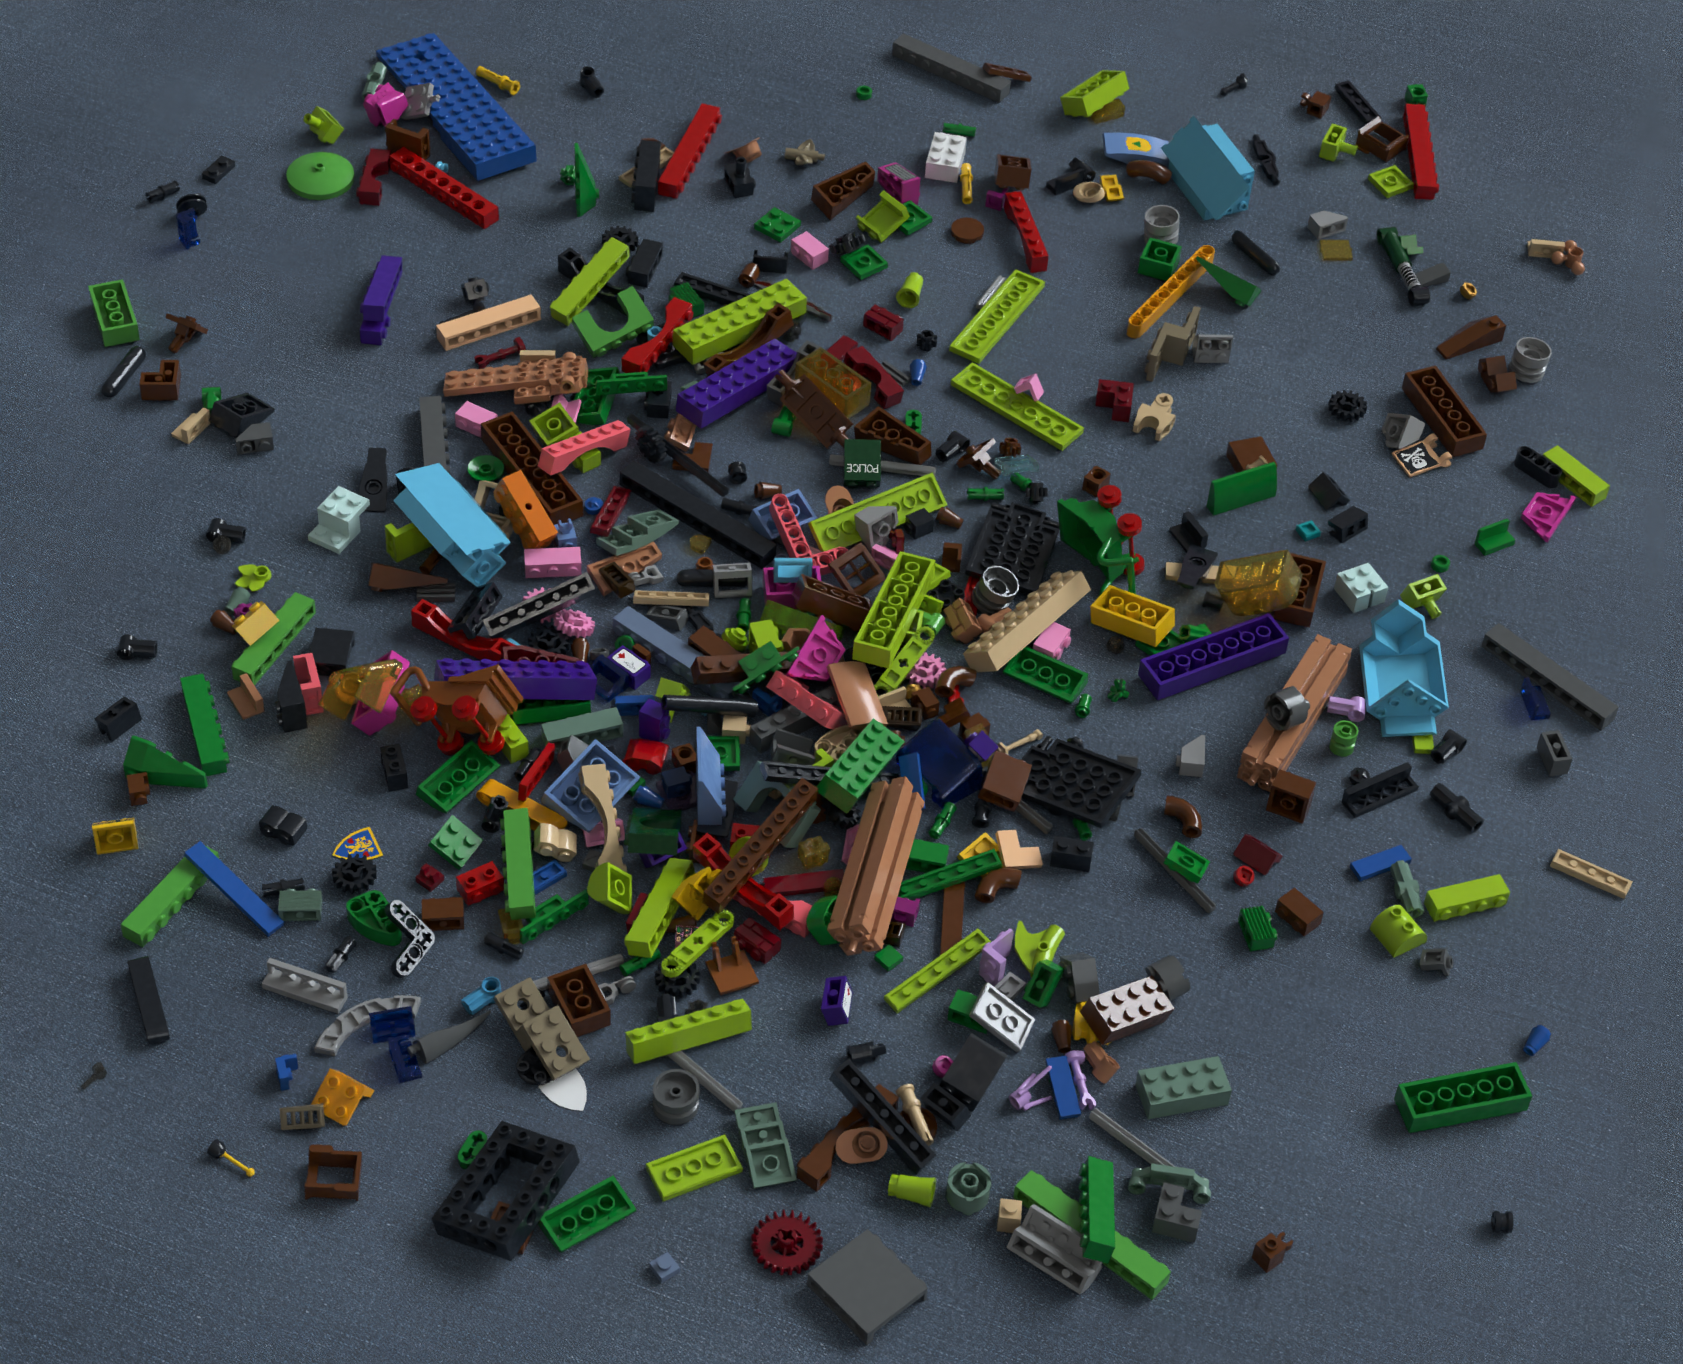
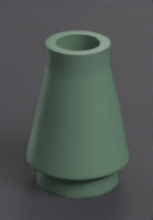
M242 587L234 589L224 608L225 611L230 615H234L233 609L241 603L246 604L249 602L250 593Z

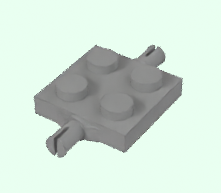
M426 83L406 87L405 97L408 107L401 115V118L409 120L429 116L432 103L440 101L439 95L433 96V84Z

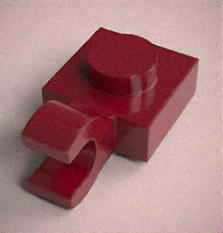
M891 529L888 537L891 539L892 547H895L896 554H899L900 551L904 552V534L902 529H895V532Z

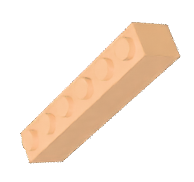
M528 295L436 325L437 339L445 351L539 321L541 320V309L534 297Z

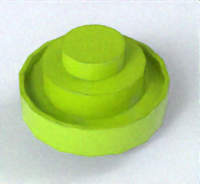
M738 627L726 628L721 635L722 639L737 651H744L749 644L745 636L746 633Z

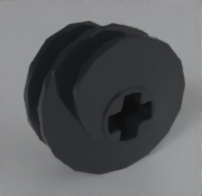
M194 193L181 197L176 204L179 218L190 221L204 214L207 211L206 198L203 195Z

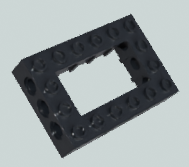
M501 1121L431 1218L437 1235L512 1261L580 1163L575 1145ZM509 1156L520 1159L523 1163L529 1162L538 1165L499 1221L474 1213L480 1203L485 1201L486 1195L492 1186L498 1183L497 1179L504 1169L509 1167L511 1163Z

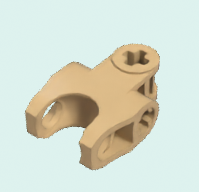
M1161 393L1156 396L1151 406L1142 403L1137 412L1133 432L1139 433L1145 427L1154 428L1156 430L1155 440L1161 441L1168 435L1176 419V415L1171 414L1173 397L1169 394Z

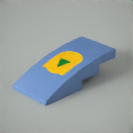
M1121 132L1103 133L1102 135L1105 156L1127 164L1130 161L1146 160L1169 167L1170 160L1161 149L1164 144H1169L1166 140L1141 134Z

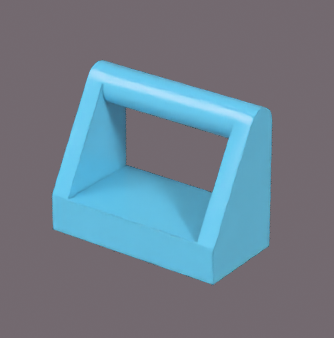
M774 558V583H797L801 574L812 577V558Z

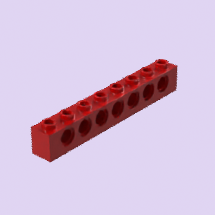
M403 147L389 156L390 169L409 180L476 225L486 229L499 220L498 206L407 148Z

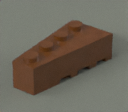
M865 161L813 185L811 200L831 221L873 186L876 171Z
M879 406L854 426L855 439L881 440L882 452L915 465L923 464L932 456L931 441Z

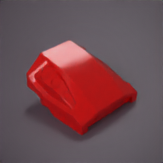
M641 738L630 739L622 762L633 771L643 768L649 774H658L665 764L669 745Z

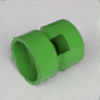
M1341 720L1334 725L1329 748L1337 756L1346 757L1354 751L1359 730L1351 721Z

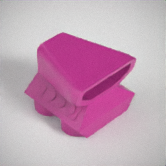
M386 83L385 85H378L374 94H368L364 99L363 105L370 122L375 127L381 123L386 127L392 119L398 120L408 107V102L402 92L396 91L389 83Z

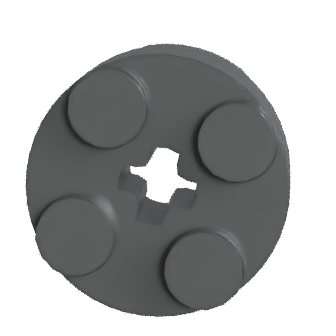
M1291 686L1268 695L1264 701V710L1267 709L1268 711L1266 718L1270 725L1276 730L1285 731L1306 721L1310 703L1307 699H1304L1295 686Z
M1168 955L1145 968L1148 977H1154L1169 1001L1190 991L1189 979H1184L1182 975L1185 970L1174 956Z

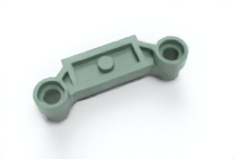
M1151 1163L1150 1167L1144 1169L1134 1168L1128 1183L1129 1192L1136 1195L1145 1192L1146 1184L1163 1186V1182L1192 1190L1193 1200L1196 1203L1206 1204L1211 1198L1209 1180L1198 1176L1194 1169Z

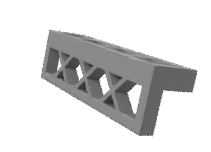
M269 958L267 961L268 974L262 982V989L339 1014L348 998L346 983Z

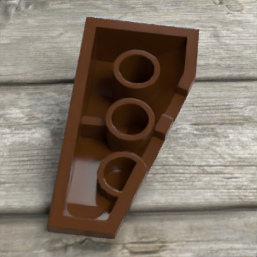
M1497 315L1471 321L1438 345L1436 349L1446 360L1502 341L1506 325Z
M372 562L368 586H372L371 590L382 592L383 589L447 583L448 579Z

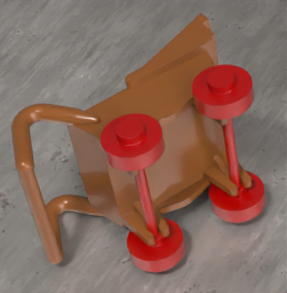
M499 664L465 675L451 676L448 678V681H428L421 668L412 666L402 673L390 690V695L416 726H420L423 722L429 720L440 732L437 746L445 755H454L463 747L464 739L458 731L467 734L481 732L478 746L486 755H494L501 751L505 739L497 728L501 726L507 714H513L517 711L518 703L523 701V696ZM415 674L421 684L422 696L417 698L410 707L399 691L408 678ZM435 715L442 723V726H440L434 718Z

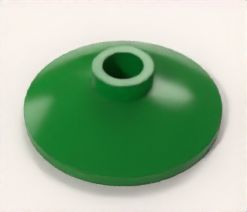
M482 455L470 461L468 473L476 481L486 480L492 482L503 475L504 464L495 456Z

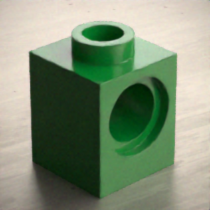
M1423 84L1407 85L1404 98L1407 104H1419L1426 107L1428 95Z

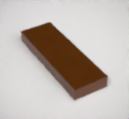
M986 62L983 64V69L989 74L1030 82L1032 78L1029 73L1023 70Z

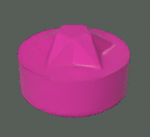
M945 1055L939 1056L932 1065L934 1073L943 1078L953 1060Z

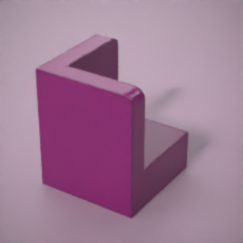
M1009 187L1004 188L1002 193L988 190L985 207L1001 211L1004 206L1005 193H1008Z

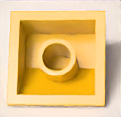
M262 601L252 604L249 607L250 611L245 615L242 614L234 621L235 624L232 626L250 646L280 621Z
M123 818L92 824L97 855L138 849L134 818Z

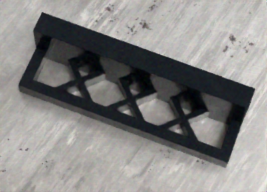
M494 582L475 587L447 628L449 633L463 630L468 640L474 639L484 625L483 619L490 617L503 597Z
M1406 762L1344 789L1341 802L1356 818L1417 791L1419 786L1410 777L1412 766ZM1406 781L1410 787H1400L1399 784ZM1389 789L1395 791V794H1384L1383 791ZM1373 796L1378 797L1379 801L1373 802L1367 799L1368 797ZM1358 803L1364 806L1356 810L1352 804Z

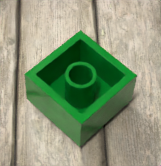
M1149 238L1140 257L1138 273L1167 281L1174 274L1178 266L1182 246Z

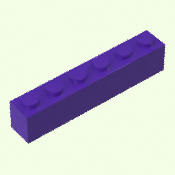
M382 255L380 261L377 262L376 270L373 271V278L370 279V286H367V294H364L363 303L360 305V313H363V320L385 321L403 273L402 257Z

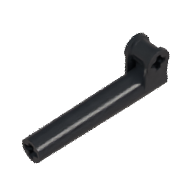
M732 691L733 698L664 694L661 701L662 709L668 711L755 717L758 712L757 701L747 692L735 694Z

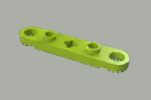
M924 626L915 632L893 660L890 668L886 669L874 685L875 690L884 689L888 693L899 687L933 643L935 634L932 628ZM921 633H928L930 638L927 641L922 640L920 637ZM906 661V666L901 668L900 662Z
M723 910L720 914L716 913L705 921L662 961V974L673 978L679 976L711 947L712 942H716L733 927L734 916L731 914L732 912ZM726 918L728 919V922L726 921V923H722V921L720 922L719 919ZM674 965L676 966V969L674 968V970H670V968L668 969L667 966Z

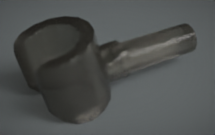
M101 1062L93 1065L92 1071L94 1074L80 1086L83 1090L96 1079L100 1080L106 1077L107 1071Z

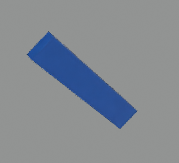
M201 841L184 853V856L268 937L284 925V921Z

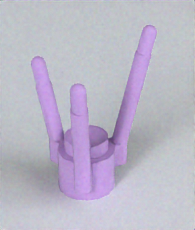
M1048 1066L1037 1076L1033 1073L1015 1092L1010 1094L1009 1101L1015 1109L1020 1110L1023 1108L1026 1111L1030 1107L1052 1100V1096H1048L1029 1103L1031 1095L1028 1091L1052 1069V1066Z

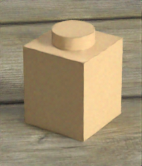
M724 715L722 736H739V744H745L746 736L750 737V725H747V717Z
M1000 1199L997 1231L1013 1233L1020 1226L1022 1201Z

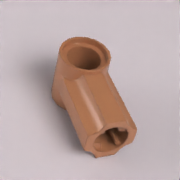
M1007 607L990 616L987 614L980 615L977 621L982 632L990 631L993 624L1004 619V615L1012 610Z
M1094 1041L1083 1048L1084 1054L1093 1067V1075L1099 1081L1106 1084L1120 1066L1112 1057L1107 1055L1098 1042Z

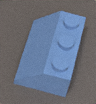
M799 489L785 495L800 527L817 519V516ZM770 501L754 508L748 520L756 532L769 540L780 537V534L769 511Z

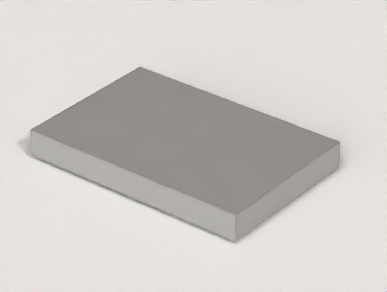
M988 982L983 985L969 1014L971 1018L1015 1052L1021 1051L1035 1021V1018Z

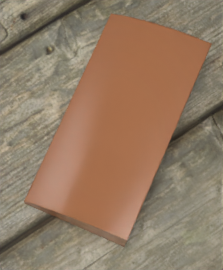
M854 661L828 664L827 669L849 728L863 731L873 718L886 727L888 722L866 664Z

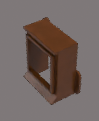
M1378 116L1359 129L1355 146H1358L1357 149L1363 153H1372L1387 162L1403 150H1406L1409 136H1405L1383 123ZM1374 130L1375 133L1387 139L1391 143L1386 145L1378 139L1374 138L1373 136L1369 135V133H1371Z
M310 1145L307 1182L304 1186L305 1200L311 1197L356 1199L358 1201L362 1171V1152L333 1150L331 1145ZM319 1166L354 1168L352 1184L317 1183Z

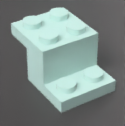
M338 486L317 508L319 524L310 532L308 540L340 554L361 532L359 516L370 505L369 499Z

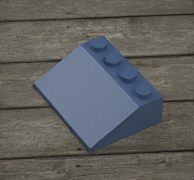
M696 727L698 825H722V817H726V805H722V803H725V791H721V789H725V777H721V775H724V763L720 764V755L701 727Z
M596 739L544 792L541 802L549 809L562 815L567 821L588 833L601 821V817L594 804L581 792L578 775L581 766L605 764L606 770L610 772V782L608 783L609 789L613 790V807L641 778Z

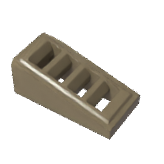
M323 1104L279 1108L281 1130L325 1127ZM304 1111H308L309 1122L304 1120ZM313 1111H317L318 1121L313 1122ZM286 1112H291L292 1124H287ZM295 1112L300 1114V1123H296Z

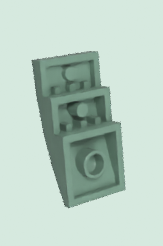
M659 509L627 516V524L612 527V534L608 537H597L596 545L618 556L653 542L678 525L679 520Z
M777 1102L734 1110L738 1133L753 1188L797 1181L788 1138L785 1136L783 1123L780 1120Z

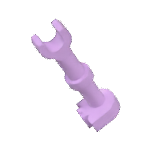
M1070 1051L1064 1056H1067L1068 1064L1072 1067L1073 1081L1080 1093V1110H1083L1087 1104L1089 1109L1092 1110L1096 1106V1101L1087 1091L1086 1077L1082 1074L1079 1065L1085 1061L1084 1051Z

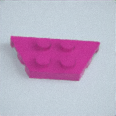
M1536 492L1522 513L1521 519L1548 543L1574 504L1575 496L1570 495V498H1559V494Z
M823 615L815 623L800 649L799 657L793 661L787 671V676L826 682L830 677L827 665L838 663L846 649L838 641L833 629H829L825 622L826 618Z

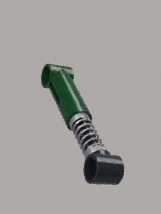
M1397 228L1377 229V242L1379 245H1383L1395 270L1405 282L1408 288L1410 305L1429 303L1430 291L1428 287H1423L1416 278L1412 264L1398 239Z

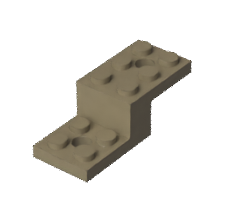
M1194 306L1192 312H1188L1187 323H1183L1182 327L1165 322L1163 327L1158 329L1157 339L1153 340L1152 350H1149L1147 360H1149L1145 367L1147 381L1153 382L1162 360L1183 365L1197 332L1201 308Z
M531 977L494 996V1001L524 1051L526 1052L530 1047H533L553 1081L589 1062L588 1054L559 1006L557 1005L549 1009ZM517 1002H526L528 1006L527 1010L519 1009L517 1006ZM557 1047H561L566 1051L565 1057H560L556 1054Z

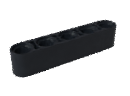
M149 956L128 960V967L148 1044L169 1040V1031Z

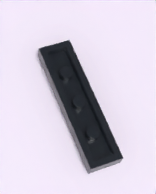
M1349 80L1335 84L1334 89L1365 125L1378 116L1380 119L1382 118Z

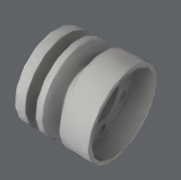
M1157 205L1145 212L1144 241L1146 244L1149 238L1172 244L1178 242L1180 215L1175 208L1167 205Z
M1525 337L1518 340L1509 364V372H1515V378L1523 382L1534 383L1542 380L1552 354L1550 346L1543 340L1533 337Z

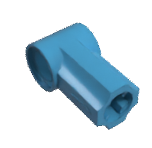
M496 977L485 978L482 981V986L461 1000V1004L469 1015H474L489 1003H496L493 998L501 993L499 979Z

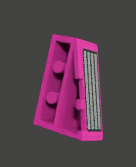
M896 162L878 167L877 181L888 194L901 204L909 200L916 205L918 204L920 197V178Z

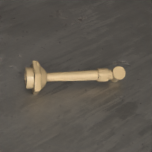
M1037 729L1027 735V737L1008 746H1005L1002 742L998 743L999 747L996 751L1008 754L1009 750L1036 739L1040 740L1044 735Z

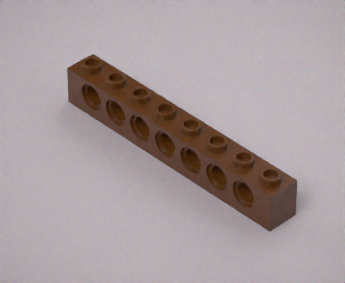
M804 778L799 780L704 891L703 903L720 914L816 801L817 787Z

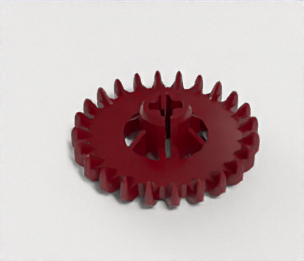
M783 1209L781 1217L774 1211L773 1219L765 1215V1223L759 1220V1228L755 1226L754 1234L751 1235V1248L754 1249L753 1256L758 1257V1263H764L763 1268L768 1269L771 1267L772 1273L779 1270L780 1275H783L785 1271H787L788 1275H792L793 1271L800 1274L801 1268L809 1270V1265L816 1264L815 1259L820 1258V1252L823 1250V1237L820 1236L821 1229L815 1231L816 1222L809 1225L810 1216L803 1221L802 1212L795 1218L794 1210H791L790 1215L786 1216ZM771 1240H774L776 1243L771 1246ZM803 1242V1247H799L797 1243ZM774 1250H778L781 1254H783V1256L776 1253Z

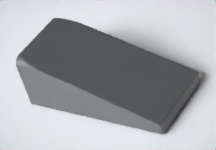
M1443 262L1420 271L1415 275L1420 284L1425 287L1449 282L1451 273Z
M653 604L645 615L646 618L679 631L683 629L689 620L686 609Z

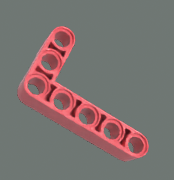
M784 494L773 496L769 511L789 557L812 558V566L820 567L821 576L832 573L828 564L849 550L845 547H837L812 555L788 498Z

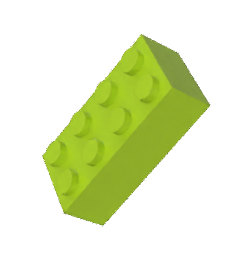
M1101 70L1062 95L1060 99L1065 115L1090 117L1093 115V112L1113 102L1116 97L1124 95V92L1130 89L1125 71Z

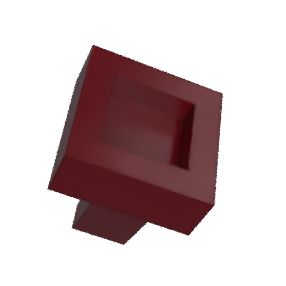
M427 863L420 868V873L415 877L416 883L430 892L445 880L444 874Z

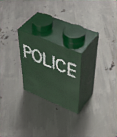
M845 439L844 486L853 489L858 487H866L868 489L880 487L881 440Z

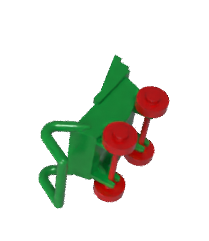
M1106 485L1099 489L1097 493L1098 501L1091 500L1079 503L1076 498H1070L1065 501L1063 499L1058 500L1060 539L1087 558L1093 566H1098L1106 580L1099 594L1101 595L1113 583V580L1122 573L1127 575L1128 592L1136 594L1135 576L1144 571L1145 564L1144 558L1134 552L1133 536L1139 534L1142 530V520L1136 514L1127 513L1122 515L1116 523L1113 508L1122 501L1121 490L1114 485ZM1128 539L1129 553L1122 555V544Z

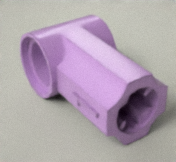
M1355 696L1349 700L1329 697L1328 713L1346 715L1354 722L1364 720L1366 711L1364 698Z

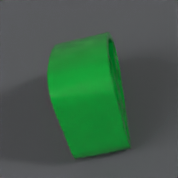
M372 890L348 900L346 903L347 919L358 933L371 941L387 946H397L401 943L402 931L386 916L385 907L388 902L380 891Z
M838 894L819 899L812 906L807 916V928L821 946L840 943L827 931L828 925L831 923L830 919Z

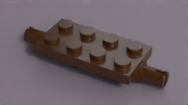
M780 370L779 373L783 378L776 374L775 378L786 390L780 398L782 403L827 449H830L835 442H838L844 448V440L849 439L845 432L853 423L806 374H803L797 380H792L784 370Z

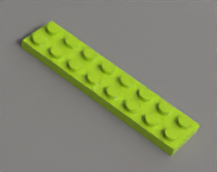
M1015 269L951 343L949 351L980 364L1045 287V281Z
M973 362L951 379V386L1061 451L1084 433V427L1040 401L1035 402L1033 397L1024 392L1016 394L1014 386Z
M932 472L813 520L808 525L819 550L824 552L837 547L846 548L863 541L856 530L854 515L868 506H895L898 514L897 526L905 524L906 515L922 508H925L928 513H932L941 509V507H946L947 503Z

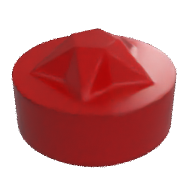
M1240 866L1234 871L1233 878L1236 884L1246 887L1254 881L1255 875L1250 867Z

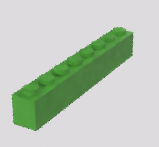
M1030 1170L1015 1186L1013 1198L1022 1201V1205L1028 1209L1035 1204L1079 1232L1082 1218H1079L1082 1207L1079 1202L1065 1195L1059 1187L1050 1184L1042 1175ZM1115 1231L1114 1252L1109 1263L1102 1262V1264L1153 1300L1168 1284L1171 1271L1168 1270L1166 1265L1153 1259L1147 1251L1141 1250L1134 1245L1129 1238L1123 1237Z

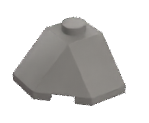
M1388 413L1382 427V433L1387 439L1385 441L1388 448L1402 449L1418 441L1425 423L1411 415Z
M868 506L854 515L856 530L870 552H872V547L875 544L882 547L885 546L890 539L887 536L891 529L896 528L898 524V514L895 506Z

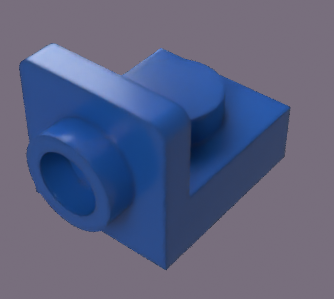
M756 688L753 691L752 698L757 701L758 709L768 717L781 709L782 697L776 694L771 698L767 692H763L760 688Z
M296 1054L275 1058L276 1072L281 1091L290 1089L289 1081L293 1080L291 1071L298 1069Z

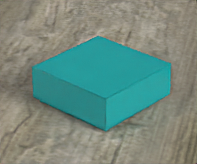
M1312 520L1296 525L1295 530L1305 542L1321 535V531Z

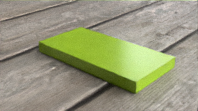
M725 1134L645 1164V1168L663 1202L743 1172V1167Z

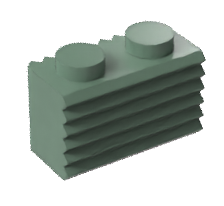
M311 888L306 891H296L295 889L280 891L279 917L283 921H320L322 916L321 890Z

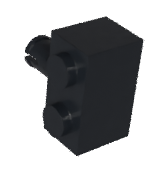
M738 157L736 158V163L724 165V179L734 198L753 195L756 183L755 179L750 176L749 168H746V158Z

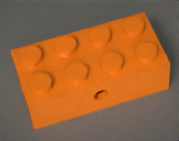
M519 470L502 478L493 491L494 498L501 504L505 517L511 521L513 530L521 538L524 549H540L549 546L558 534V531L523 472Z

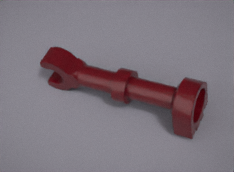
M521 337L514 339V346L504 350L501 348L498 352L490 355H476L474 360L475 363H478V368L483 369L491 361L502 360L508 355L516 352L520 354V350H526Z

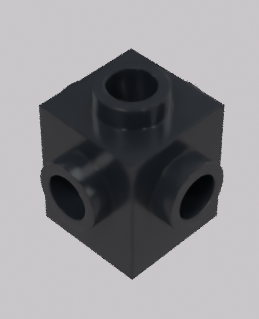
M478 277L468 279V283L461 285L465 302L474 300V303L475 301L480 302L484 300L485 296H488L489 286L484 281V278L478 279Z

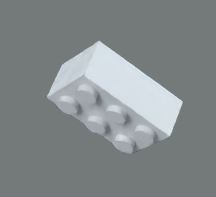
M935 132L926 161L925 178L957 183L966 152L967 137Z

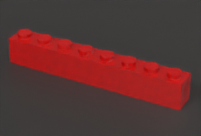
M701 104L658 181L659 195L677 199L679 194L683 193L685 183L689 182L690 174L694 173L696 163L700 162L701 154L705 153L707 143H710L712 134H715L717 125L722 121L720 107Z
M1406 104L1403 121L1405 135L1409 136L1407 149L1412 182L1414 183V198L1434 200L1435 194L1439 192V183H1437L1438 175L1435 173L1436 163L1433 162L1434 152H1432L1433 142H1430L1431 132H1429L1430 122L1427 121L1428 111H1426L1425 105Z

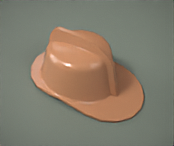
M760 137L724 154L733 152L737 158L744 157L746 162H751L761 156L757 143Z
M833 486L825 495L828 514L854 504L850 493L843 486Z
M875 1127L850 1129L838 1137L836 1152L842 1161L849 1164L876 1161L885 1155L888 1141L885 1134Z

